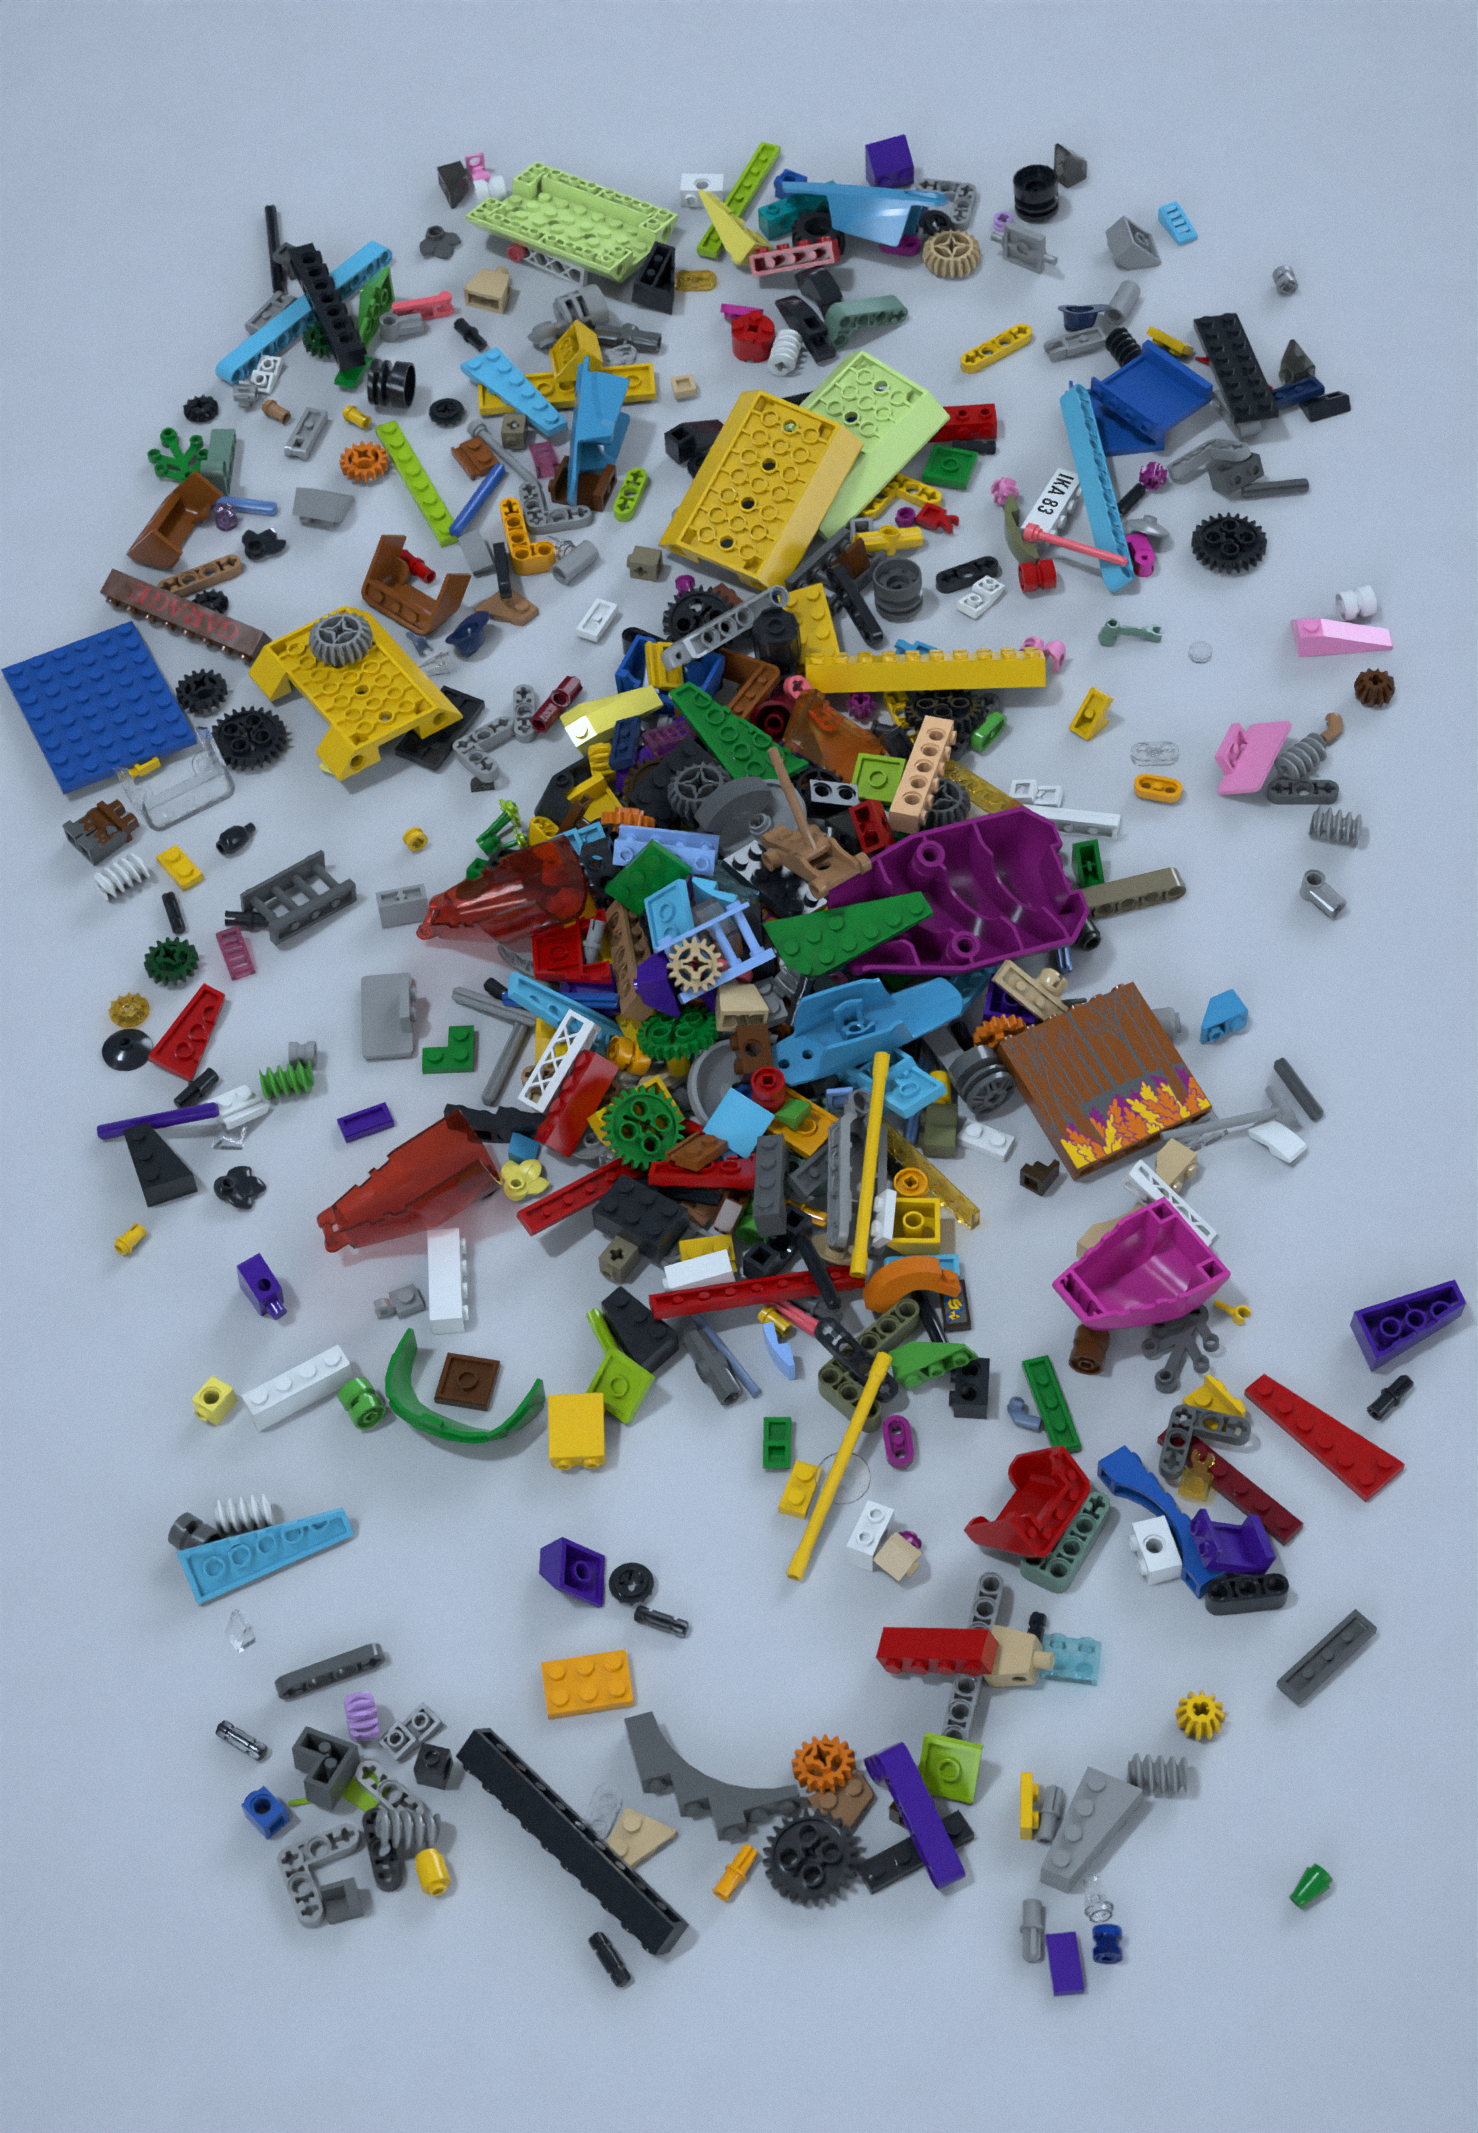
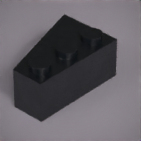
M148 1122L123 1130L147 1207L198 1192L193 1173Z

